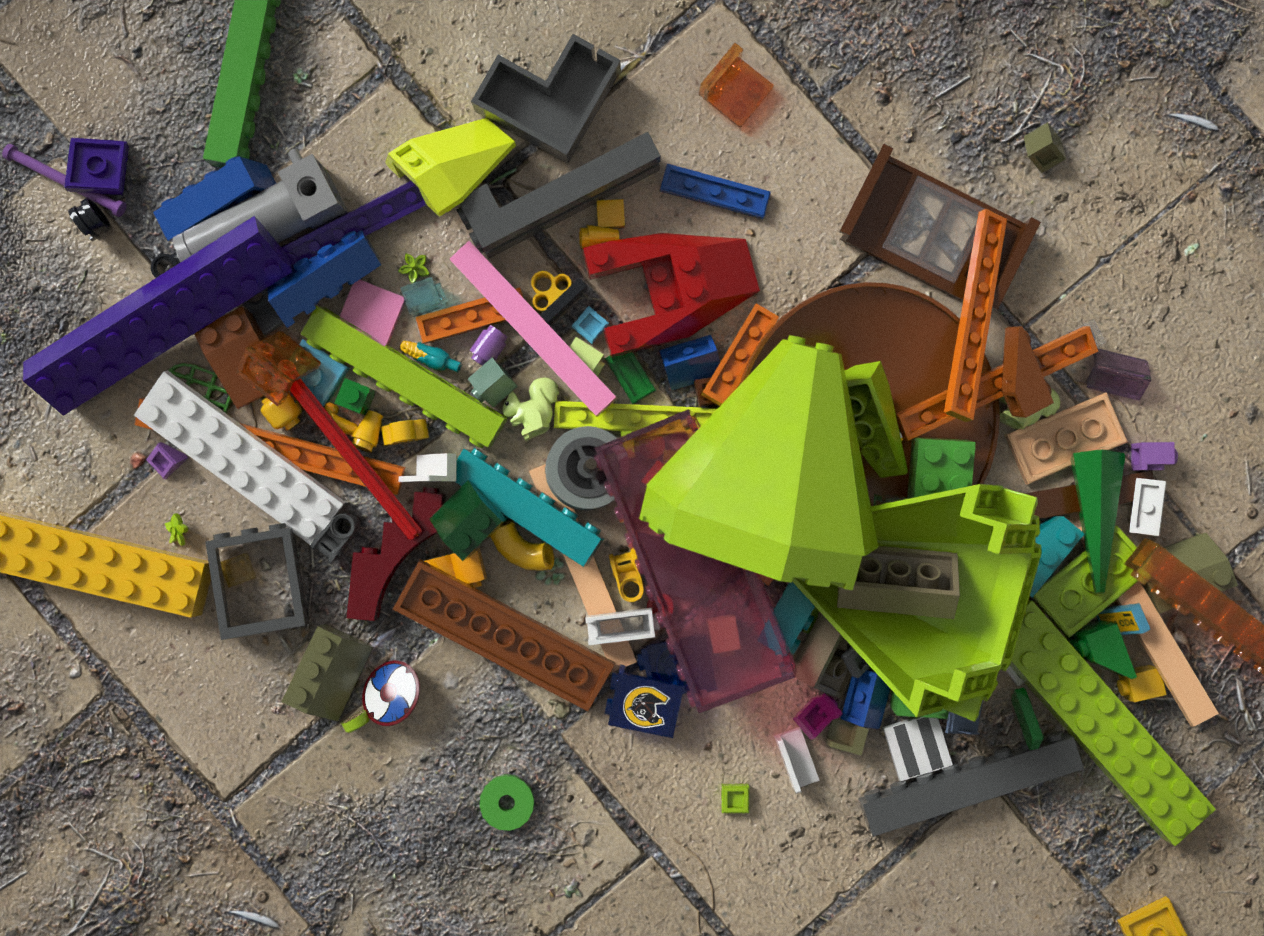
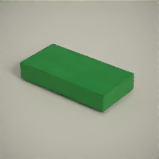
M633 352L605 358L632 404H636L656 391Z
M1024 687L1014 689L1011 702L1029 751L1039 749L1044 737L1027 691Z

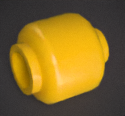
M277 389L261 401L263 403L261 413L274 429L285 427L288 431L300 422L298 416L302 413V407L289 391L281 392L280 389Z

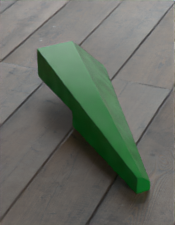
M1101 449L1073 453L1070 459L1081 511L1079 516L1082 532L1084 533L1083 537L1094 594H1104L1106 590L1125 463V453Z

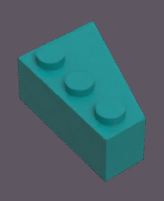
M1052 516L1040 524V534L1036 537L1035 542L1041 545L1042 554L1029 596L1033 598L1084 536V533L1064 516Z

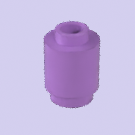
M490 325L487 330L484 329L469 350L473 353L471 359L482 366L491 358L496 360L506 346L505 341L508 337Z

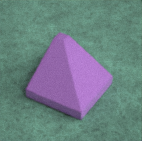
M160 442L146 460L165 480L188 457L186 454Z

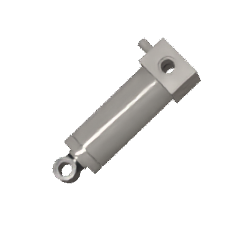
M292 149L288 152V155L293 164L278 171L282 181L174 236L172 241L176 252L171 255H157L151 262L150 269L152 275L157 278L165 273L168 265L173 264V267L253 216L261 222L277 243H280L308 227L315 230L348 213V210L323 164L313 154L302 158L298 149Z

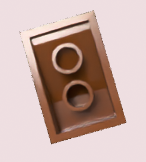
M243 306L218 318L194 333L204 356L237 409L284 386V383L277 375L280 369L252 313Z

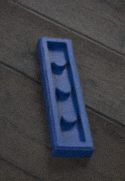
M671 164L666 166L660 187V192L759 219H764L771 191Z

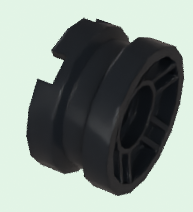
M88 197L81 201L80 206H73L68 210L71 219L85 236L91 235L89 237L91 241L98 239L101 232L107 233L112 229L105 214Z

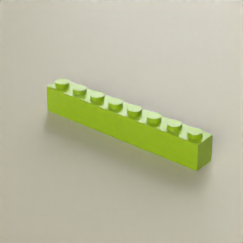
M316 306L301 332V335L308 339L306 343L318 350L324 348L331 352L329 357L341 364L349 363L354 366L353 371L364 378L368 376L377 380L376 385L387 392L391 390L400 394L399 399L410 406L417 404L424 409L422 411L424 415L433 420L440 418L447 423L446 428L456 434L463 432L470 437L469 441L479 448L493 446L508 420V417L485 403H481L475 397L389 345L383 346L372 339L371 335L344 320L326 307Z

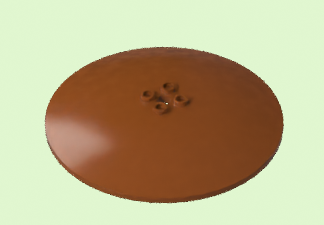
M865 282L831 288L799 303L784 314L769 329L750 357L740 384L783 339H788L789 335L805 338V344L815 347L816 342L834 346L833 352L842 354L844 370L855 365L881 361L890 385L895 413H899L948 390L960 318L935 299L900 285ZM985 354L981 374L991 370L990 363ZM999 399L975 409L974 420L964 422L956 418L918 436L976 442L972 486L984 484L994 459L999 435ZM912 439L909 441L902 440L908 469L905 475L880 478L861 454L871 506L907 499Z

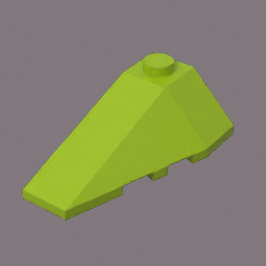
M881 361L855 365L845 370L858 443L862 449L861 454L880 478L907 474L908 469L890 385Z

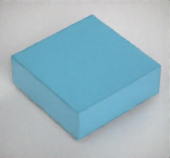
M588 306L571 327L590 344H593L604 332V328L609 326V322Z

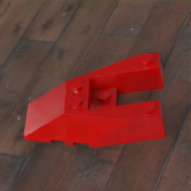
M658 233L613 240L583 248V257L590 280L642 267L655 314L604 328V336L611 358L689 338L760 291L746 239Z

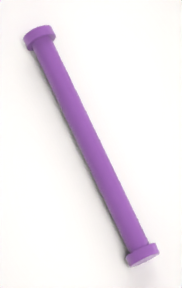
M12 144L6 145L3 149L2 157L8 161L14 160L63 186L65 185V174L18 151V148ZM76 192L111 210L112 214L117 217H121L126 210L127 205L121 200L115 201L103 194Z

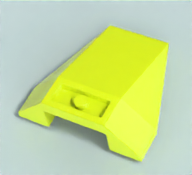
M484 118L410 139L388 153L385 163L399 178L406 175L418 186L425 203L440 217L462 203L512 151L516 144L514 140L494 123Z

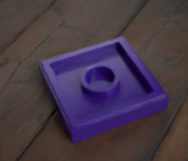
M71 138L64 185L66 191L123 195L129 151L127 141Z

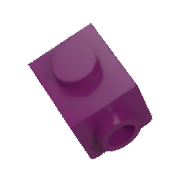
M824 693L813 697L796 714L793 720L811 740L815 739L832 720L839 718L843 713L838 708L837 702Z

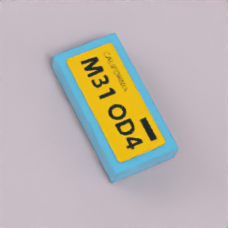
M1140 603L1106 607L1097 615L1098 620L1117 624L1121 635L1141 634L1150 630Z

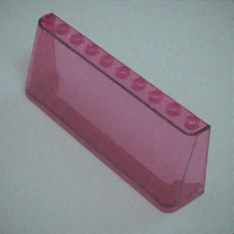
M688 409L596 447L597 455L594 456V459L597 462L598 469L600 471L604 470L607 481L604 484L610 497L614 496L617 507L614 508L616 516L620 523L624 522L628 533H625L626 542L630 549H635L638 559L635 560L637 570L640 575H645L648 583L645 586L646 593L651 602L655 601L658 612L655 613L657 621L661 628L665 627L669 636L666 639L668 649L672 655L676 654L679 665H676L678 675L682 681L686 680L690 691L687 692L689 703L692 708H697L698 713H702L795 678L797 668L760 574L670 544L664 540L665 534H657L649 527L648 522L639 519L647 488L646 484L701 427L695 413Z

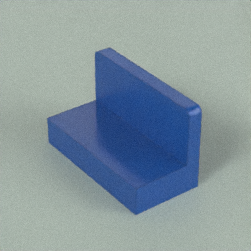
M711 335L659 350L671 390L692 385L697 379L711 378L720 364L718 350Z
M867 669L860 678L851 677L842 711L843 714L840 719L864 728H880L890 688L876 672Z

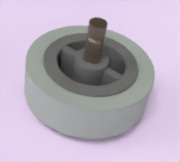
M592 426L574 428L564 433L552 446L545 465L546 480L554 496L566 506L583 511L599 509L612 502L623 491L629 476L628 456L621 442L608 431Z

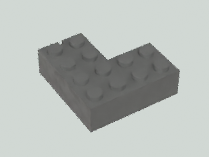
M572 34L545 81L498 54L471 103L476 113L560 160L569 163L619 76L621 60L599 48L596 53L597 62L594 61V45Z

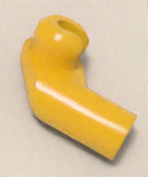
M330 402L326 403L324 407L345 434L352 436L357 428V424L338 416L339 407Z

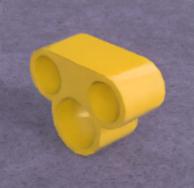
M547 271L535 273L531 280L532 288L536 294L532 301L535 310L542 314L572 285L570 277L566 274H559L554 277ZM548 278L551 281V287L547 291L538 290L536 284L539 279ZM561 281H565L568 284V287L564 290L558 288V284ZM542 299L548 301V305L545 308L538 306V302Z
M426 419L398 421L381 427L384 446L429 438Z

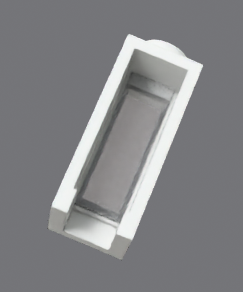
M652 608L586 615L585 617L588 626L589 645L655 637L654 630H660L658 613L652 614Z

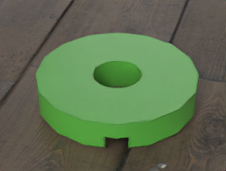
M503 774L494 777L485 786L480 795L479 807L483 818L490 826L498 830L511 831L520 828L529 820L534 809L535 798L532 788L528 783L516 775ZM505 795L511 796L515 801L514 807L511 809L503 808L500 805V798Z

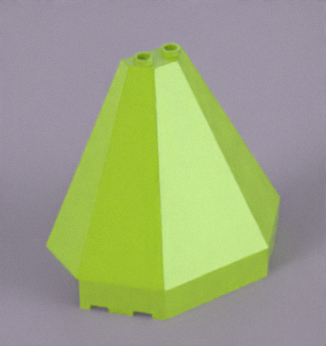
M789 335L788 339H783L646 484L647 488L639 519L648 522L649 527L657 534H665L664 540L670 544L778 581L792 583V580L796 578L805 581L807 585L829 587L832 584L845 590H853L862 556L868 555L878 549L879 546L842 354L833 352L834 346L816 342L814 347L805 344V338Z
M978 484L871 506L878 546L957 553L960 597L954 619L837 608L838 586L832 584L829 587L807 585L805 581L796 578L792 582L916 717L932 714L944 709L975 722L979 716L982 700L988 701L998 685L996 680L998 672L1000 670H1007L1014 654L1042 554L1041 545L1035 542L1036 537L1040 534L1039 516L1034 515L1038 505V498L1003 488L1001 485Z

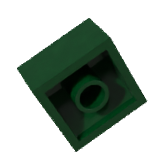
M467 480L430 518L442 541L462 561L468 559L507 520L470 480Z

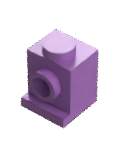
M1141 442L1131 444V471L1165 470L1164 465H1175L1178 461V452L1175 449L1174 442Z

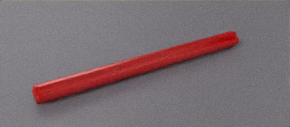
M289 365L281 368L277 373L280 380L407 539L410 541L416 539L422 533L419 525L294 369Z

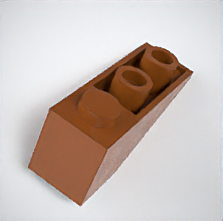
M1023 326L1005 328L1002 394L1011 415L1026 418L1053 404L1054 401L1051 397V387L1044 380L1040 370L1041 363L1031 348L1030 336Z

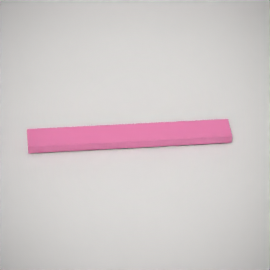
M470 241L450 258L451 262L596 417L617 399Z

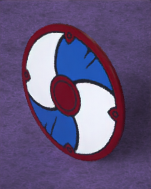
M397 660L385 662L374 669L364 685L362 695L363 707L369 719L381 726H394L408 718L415 709L420 695V682L417 673L407 663Z

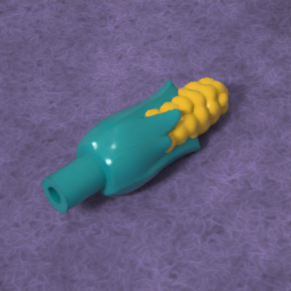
M406 340L400 345L401 351L431 369L444 371L447 368L457 373L461 369L462 363L451 359L450 355L443 349L428 346L421 342L415 343Z

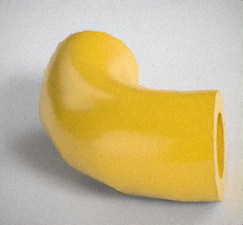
M507 519L490 536L497 551L510 563L525 570L545 571L551 570L554 566V553L551 545L548 543H530L524 540L519 535L512 519Z

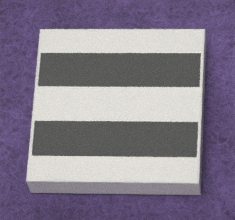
M914 717L882 727L900 781L953 765L938 718Z

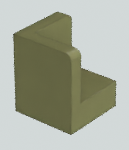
M1048 122L1024 136L1027 155L1041 173L1066 160L1062 140Z
M837 718L831 721L825 742L829 747L862 756L869 729Z

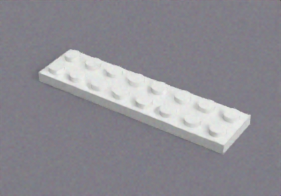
M164 371L134 414L135 417L278 522L285 523L287 528L292 527V532L310 545L346 503L169 371Z

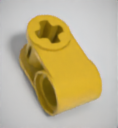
M632 548L630 552L616 556L609 554L614 578H616L621 597L628 602L639 600L643 595L644 587L635 548ZM631 561V563L620 566L618 565L622 562ZM633 581L638 584L640 591L637 596L630 598L625 595L624 586L626 583Z

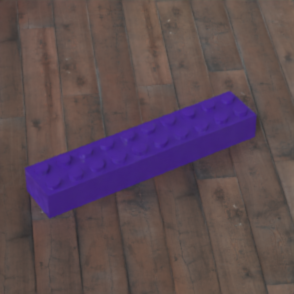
M253 216L24 361L23 382L64 416L290 274L292 268L288 254L261 222Z

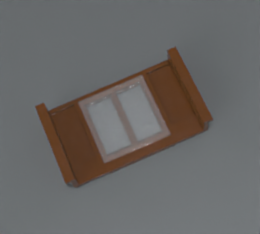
M883 144L839 231L843 234L840 240L945 294L963 301L978 213L988 209L1007 219L992 309L998 310L1041 222L1031 217L1023 223L891 157L890 155L894 148Z

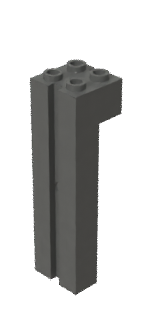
M646 132L501 208L496 203L488 185L485 184L473 190L460 203L461 207L456 210L466 229H473V232L469 235L475 247L481 254L485 252L488 259L596 204L597 200H604L660 171L659 162L661 155L649 132Z

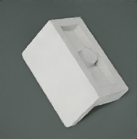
M456 454L417 455L416 476H399V482H456Z
M1136 478L1130 533L1160 537L1166 481Z
M797 727L775 735L774 738L795 793L801 792L800 787L819 781L801 728Z

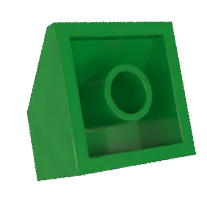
M1096 619L1088 622L1067 639L1084 660L1130 679L1137 677L1117 624Z

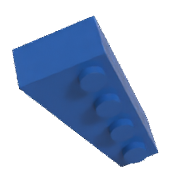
M240 156L233 157L226 161V165L221 169L207 173L201 182L185 187L182 190L183 193L176 198H170L162 202V207L153 213L167 241L173 242L174 236L276 184L268 166Z
M362 230L357 233L351 231L341 238V242L333 246L329 244L318 250L317 255L310 259L303 258L293 265L294 268H292L290 274L267 287L268 301L287 328L296 323L293 317L299 313L305 312L308 315L316 309L315 305L323 297L331 299L339 294L343 289L344 283L347 282L349 285H352L381 266L379 256Z

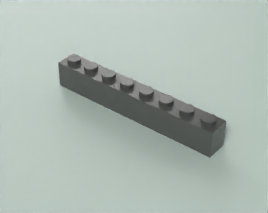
M1055 731L1046 735L1047 738L1043 739L1039 749L1029 751L1026 741L1020 743L1021 747L1015 749L1009 747L996 750L993 756L986 758L984 756H976L969 759L968 764L961 766L953 764L943 768V772L933 775L931 772L917 776V780L908 783L906 781H898L891 784L889 789L880 791V789L867 791L864 793V797L858 798L867 828L874 837L1083 770L1084 767L1075 739L1069 734L1063 733V731Z

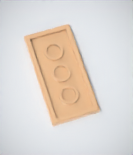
M1107 393L1100 394L1054 415L1038 420L1036 423L1026 426L1025 429H1017L1004 435L1025 484L1033 483L1071 467L1070 459L1073 453L1101 449L1111 450L1128 443Z

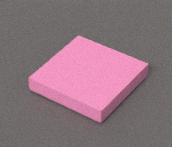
M358 280L352 284L340 317L371 335L372 339L383 346L389 345L407 299L365 281Z

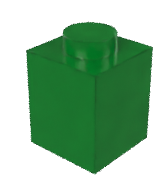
M344 378L335 404L366 415L377 391Z

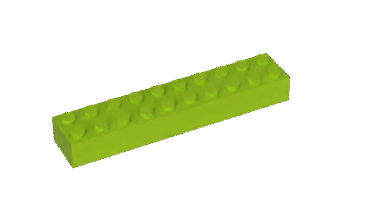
M1028 600L1009 666L1065 730L1074 737L1080 747L1162 839L1176 846L1216 810L1215 807L1032 600Z

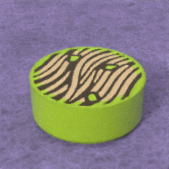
M361 710L345 719L341 725L346 733H351L367 724L370 719L366 710Z

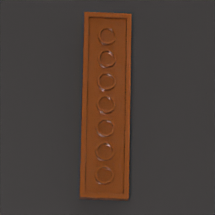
M421 559L393 607V610L586 711H589L615 666L614 661Z

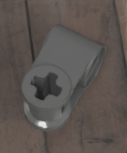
M353 513L336 515L313 540L310 548L320 551L328 558V563L332 565L361 529L360 519ZM344 518L348 519L351 523V529L348 533L341 529V521Z

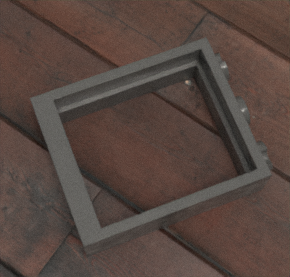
M285 523L269 525V531L258 533V528L241 530V536L231 537L230 532L215 534L213 535L214 540L205 541L221 640L309 624L295 533L292 532V527L286 528ZM282 537L295 615L231 626L218 548Z

